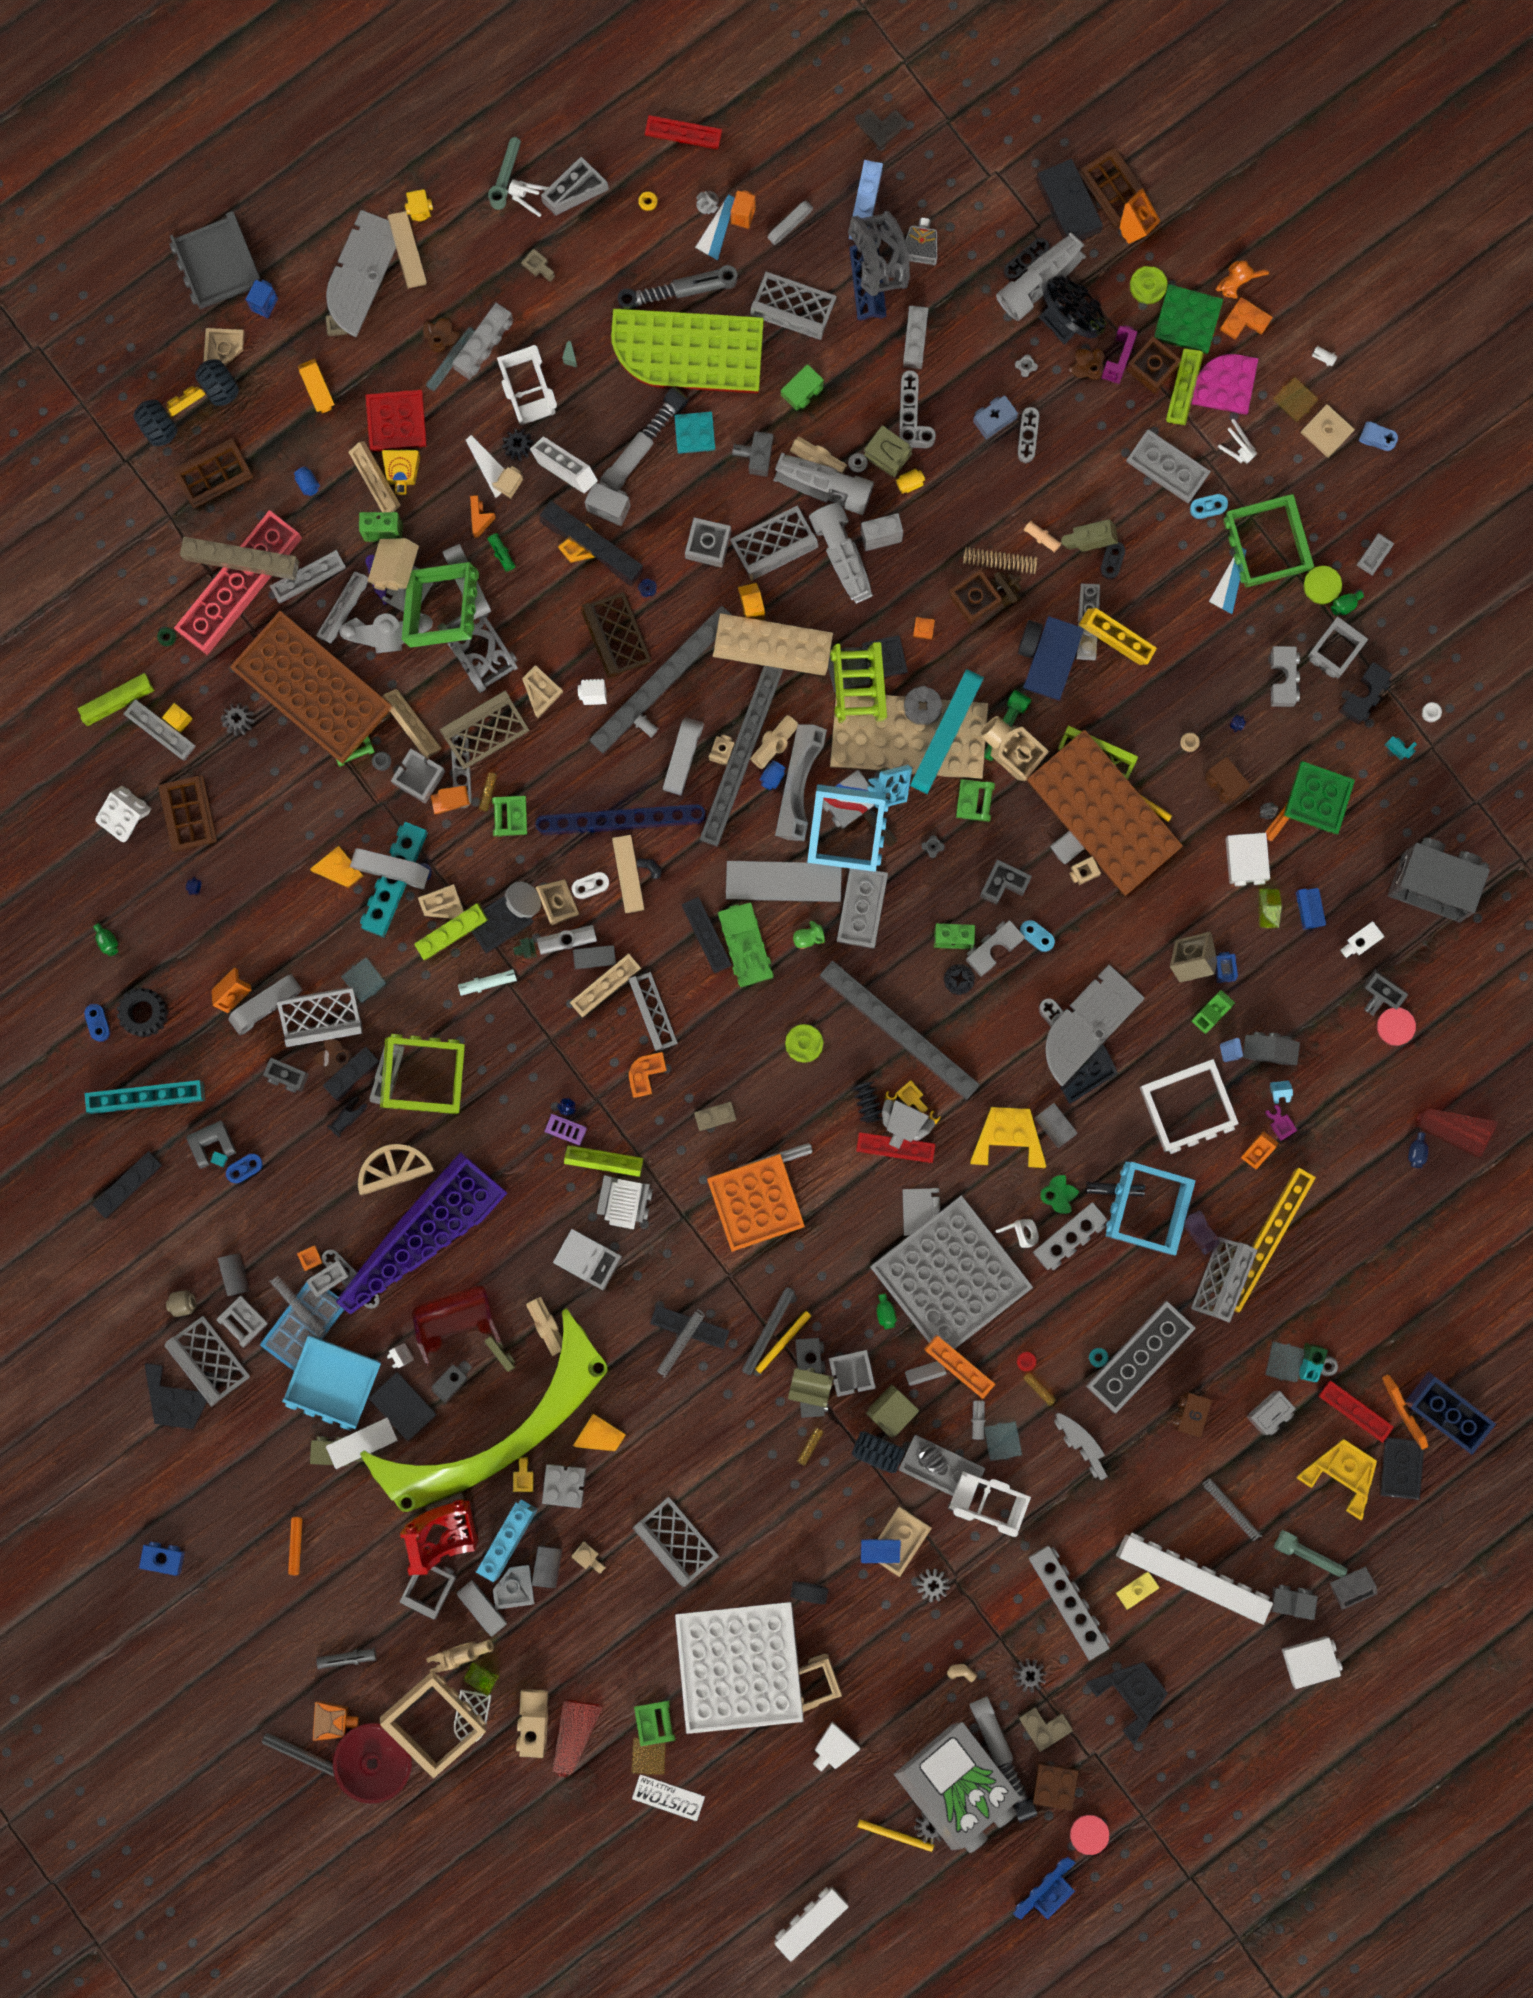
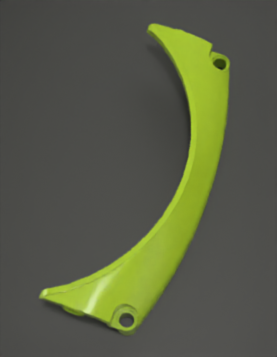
M567 1308L562 1311L564 1329L562 1350L551 1385L532 1415L504 1441L471 1458L440 1465L401 1464L381 1459L365 1450L360 1453L375 1480L381 1485L390 1499L394 1500L401 1511L409 1512L445 1499L502 1470L552 1433L596 1387L607 1373L608 1365L596 1351L579 1323L577 1324ZM597 1362L604 1365V1371L600 1374L594 1371V1365ZM405 1497L412 1500L410 1508H406L402 1504Z

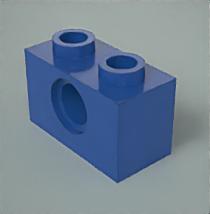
M255 280L245 300L251 311L269 318L278 297L269 282Z
M150 1541L149 1544L143 1545L139 1569L178 1576L181 1574L185 1551H181L179 1546L169 1545L166 1548L161 1547V1543ZM161 1552L167 1556L165 1563H161L158 1560V1555Z

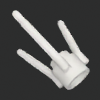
M512 180L508 193L513 195L512 200L519 202L538 217H541V213L520 197H524L526 192L538 195L539 191L534 189L546 191L549 187Z
M1232 419V423L1244 440L1243 442L1230 427L1228 428V431L1242 447L1238 451L1240 455L1220 444L1218 448L1236 458L1240 463L1244 461L1247 464L1258 453L1236 420Z

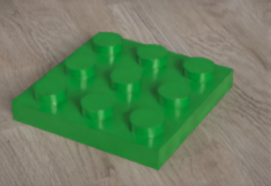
M1169 284L1154 337L1164 343L1208 354L1223 299Z
M1301 761L1283 816L1333 834H1339L1355 779Z

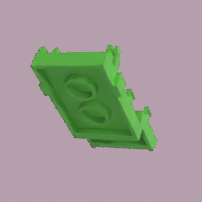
M751 902L740 906L738 904L730 906V909L718 912L722 931L728 945L729 955L734 965L733 972L734 975H737L740 988L773 978L774 974L770 968L771 961L766 955L765 945L762 942L757 925L758 921L755 918Z

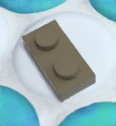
M731 1102L694 1112L699 1131L736 1121Z

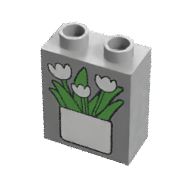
M963 1722L949 1726L894 1773V1776L951 1850L963 1849L965 1847L969 1853L975 1851L988 1839L983 1830L993 1822L1000 1828L1017 1814L1012 1805L1021 1797Z

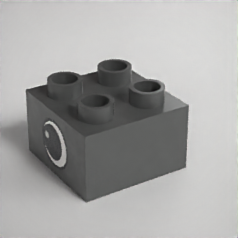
M1423 838L1422 844L1415 843L1402 854L1388 897L1461 922L1475 913L1490 869L1480 866L1482 858L1478 855L1460 851L1459 856L1454 857L1443 853L1446 845L1442 842Z

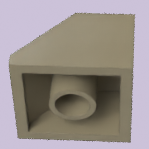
M1211 932L1175 941L1170 968L1179 982L1215 974L1217 957Z

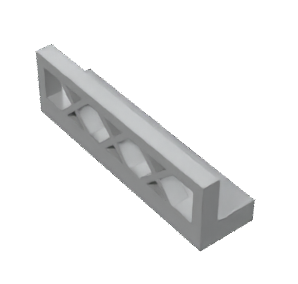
M651 972L639 977L629 978L656 1052L678 1044ZM649 977L651 986L647 992L640 989L638 981ZM642 992L647 994L645 999L643 997ZM649 995L655 997L658 1001L655 1010L646 1004ZM656 1013L664 1017L662 1027L653 1023ZM662 1031L670 1034L671 1042L661 1044L659 1037Z

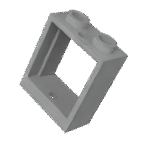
M1337 617L1308 657L1311 658L1310 661L1314 665L1326 669L1325 672L1330 677L1339 678L1368 639ZM1333 630H1336L1357 646L1341 668L1317 652Z
M437 1565L431 1570L449 1578V1581L435 1608L410 1596L419 1575H412L400 1600V1603L432 1619L437 1618L457 1575L453 1574L454 1570L446 1566L441 1568Z

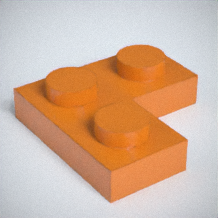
M1241 297L1220 330L1235 340L1245 325L1262 335L1273 317Z

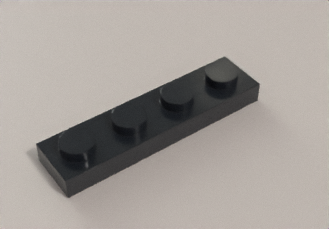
M699 897L682 904L681 906L714 974L731 967L732 965Z
M148 1151L92 1205L107 1219L163 1165Z
M656 1306L650 1324L682 1334L681 1332H684L683 1329L687 1327L686 1324L690 1322L689 1319L691 1317ZM703 1321L700 1322V1325L696 1327L697 1330L693 1332L690 1338L724 1349L729 1330Z

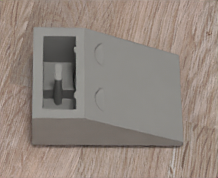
M571 1229L553 1263L604 1290L622 1256Z

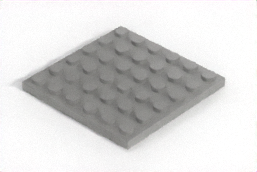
M962 1196L870 1267L929 1343L937 1334L953 1349L957 1348L1033 1288Z

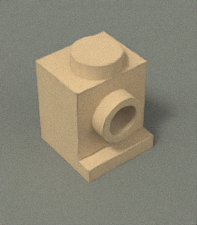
M721 735V738L716 736L709 760L727 766L735 743L731 742L732 738L726 735ZM721 745H724L726 747V750L720 751L719 747Z
M1093 857L1072 866V872L1069 873L1074 883L1078 882L1079 885L1101 874ZM1086 870L1087 875L1082 876L1080 871Z

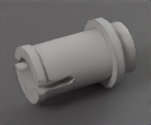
M639 715L634 722L636 728H641L650 737H653L659 728L646 719V715Z

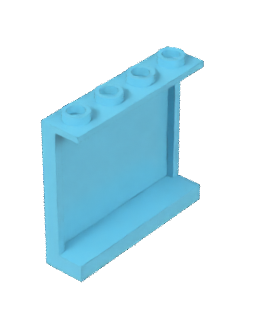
M308 1335L282 1402H285V1406L290 1409L296 1410L297 1407L303 1409V1413L312 1417L315 1414L322 1416V1420L331 1424H333V1421L341 1424L340 1427L346 1430L356 1429L381 1362Z
M522 1499L519 1503H515L476 1573L492 1582L500 1577L538 1509Z

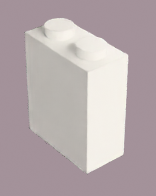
M1266 833L1226 837L1229 884L1235 883V886H1245L1246 882H1254V885L1265 884V881L1270 879Z
M1325 1636L1282 1649L1290 1679L1295 1689L1341 1676L1342 1666L1340 1660L1335 1658L1334 1652L1337 1650L1334 1640H1330L1329 1637Z

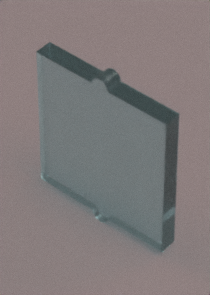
M364 958L357 965H352V968L341 976L349 987H353L354 993L361 1003L370 996L376 995V992L386 985V982L367 958Z
M1272 1342L1265 1375L1279 1378L1280 1381L1284 1379L1297 1382L1304 1350L1293 1347L1290 1344L1284 1345Z
M1016 1421L1004 1424L999 1422L998 1425L984 1427L990 1461L998 1459L1008 1460L1009 1457L1022 1455Z

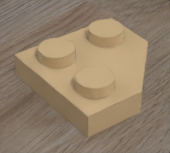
M206 328L204 362L210 359H219L226 366L243 351L244 330Z

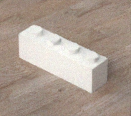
M544 436L530 448L541 466L579 491L585 493L597 482L595 475L587 464Z
M826 1887L818 1895L820 1898L815 1903L811 1901L804 1908L805 1913L800 1917L798 1915L790 1921L791 1926L786 1931L782 1929L775 1936V1945L790 1962L848 1908V1903L833 1887L829 1890Z

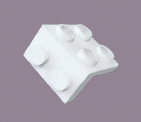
M121 786L110 792L96 817V822L121 842H125L128 840L137 822L148 815L151 808L143 800L134 796L129 789Z

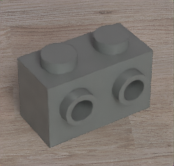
M270 1058L263 1076L268 1078L267 1082L277 1086L279 1083L286 1085V1090L296 1093V1090L302 1092L309 1074Z

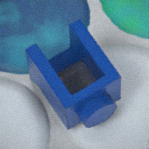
M1229 952L1219 953L1216 956V982L1236 981L1238 973L1235 954H1230Z

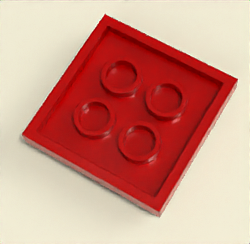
M422 390L366 395L369 447L371 452L427 447Z

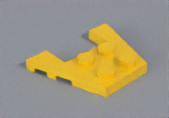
M991 1107L970 1164L988 1165L989 1145L1029 1147L1028 1167L1046 1168L1030 1109Z
M1342 1439L1297 1475L1296 1478L1312 1488L1322 1471L1356 1493L1345 1511L1362 1520L1377 1461Z

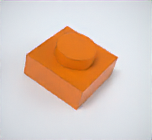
M916 617L913 637L932 640L935 620Z
M315 1245L297 1253L304 1271L323 1264Z

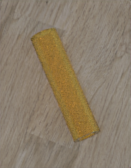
M488 773L479 805V810L488 812L497 775L494 773Z
M1030 1372L1023 1377L1049 1407L1056 1401L1050 1392Z
M815 1427L797 1460L798 1463L804 1466L807 1464L824 1433L822 1430Z

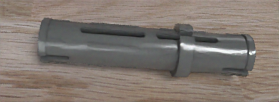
M375 1648L361 1651L355 1649L349 1653L317 1657L316 1663L319 1670L322 1668L348 1664L359 1665L361 1662L376 1661L377 1656Z

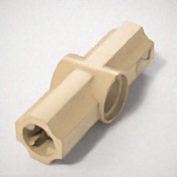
M799 436L790 449V452L802 459L832 467L841 474L844 473L847 464L831 456L830 452L823 447L814 446Z
M785 716L774 731H768L764 734L762 745L750 758L751 761L763 769L776 753H782L786 749L787 740L797 729L798 723L792 717Z
M542 1297L527 1303V1308L535 1321V1327L540 1337L544 1339L551 1355L554 1356L560 1353L563 1338L558 1331L559 1327L552 1314L550 1315Z

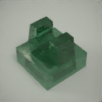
M531 938L521 939V945L513 947L515 955H524L526 959L537 958L533 939Z

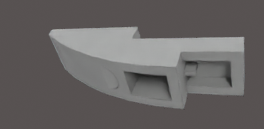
M1081 583L1078 626L1088 608H1097L1099 610L1100 585ZM1084 629L1077 649V659L1096 660L1097 637Z
M1060 1413L1055 1414L1057 1419L1054 1422L1059 1430L1063 1429L1066 1435L1063 1438L1067 1446H1072L1073 1449L1082 1448L1080 1453L1085 1461L1089 1460L1092 1466L1089 1469L1093 1477H1098L1099 1480L1108 1477L1098 1460L1105 1455L1095 1440L1086 1430L1070 1418Z

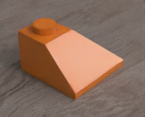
M1143 188L1125 204L1120 229L1122 236L1127 240L1128 244L1147 236L1160 222Z

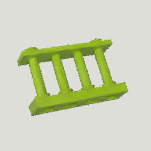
M881 642L873 643L868 650L841 651L840 644H836L830 651V659L834 663L837 700L835 717L838 718V723H843L846 720V715L868 714L875 716V721H884L887 718ZM868 658V660H871V667L869 669L842 670L841 659ZM869 677L872 679L873 686L871 688L844 689L843 678ZM871 696L874 697V705L872 707L845 708L844 697Z

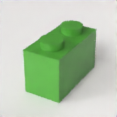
M807 364L781 390V396L796 411L800 407L803 409L809 404V399L813 395L816 396L822 391L824 380Z

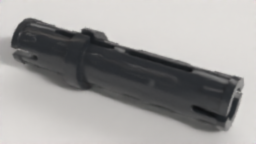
M1086 1182L1087 1187H1094L1093 1189L1086 1188V1194L1117 1195L1115 1194L1116 1183ZM1131 1185L1128 1196L1144 1197L1145 1192L1137 1190H1145V1185Z

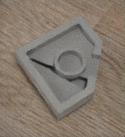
M530 1565L510 1567L493 1589L495 1610L535 1604Z

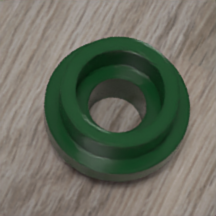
M162 628L157 634V640L163 646H171L176 641V633L171 628ZM166 634L170 635L169 640H164Z

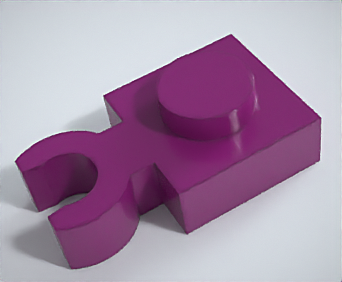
M1275 1105V1115L1270 1114L1269 1110L1265 1111V1114L1268 1118L1273 1119L1274 1122L1270 1126L1278 1139L1282 1141L1296 1132L1297 1129L1287 1114L1283 1117L1280 1115L1281 1109L1278 1105Z

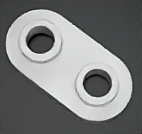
M601 872L589 875L575 881L572 885V892L578 899L588 898L605 891L609 886V879ZM597 880H602L603 885L597 886ZM581 886L585 887V892L583 893L578 891Z

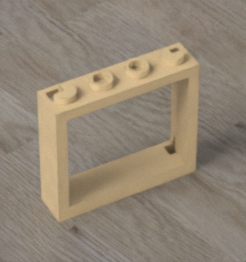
M432 1671L380 1717V1725L435 1778L486 1732V1722L482 1719L481 1715H476L472 1711L473 1709L467 1701L463 1702L459 1698V1694L454 1688H449L445 1684L446 1681L443 1677L436 1675ZM431 1686L474 1728L469 1735L437 1763L394 1721Z

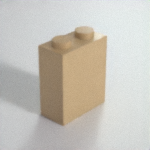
M406 538L380 539L368 582L372 583L374 588L382 591L385 589L398 590V588H407L419 546Z

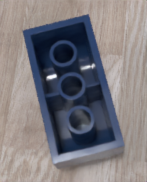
M1429 1371L1405 1401L1411 1409L1471 1455L1496 1425L1489 1417Z

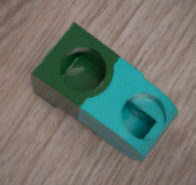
M1305 1342L1303 1349L1305 1354L1299 1370V1377L1303 1380L1317 1382L1323 1370L1328 1350L1322 1346Z

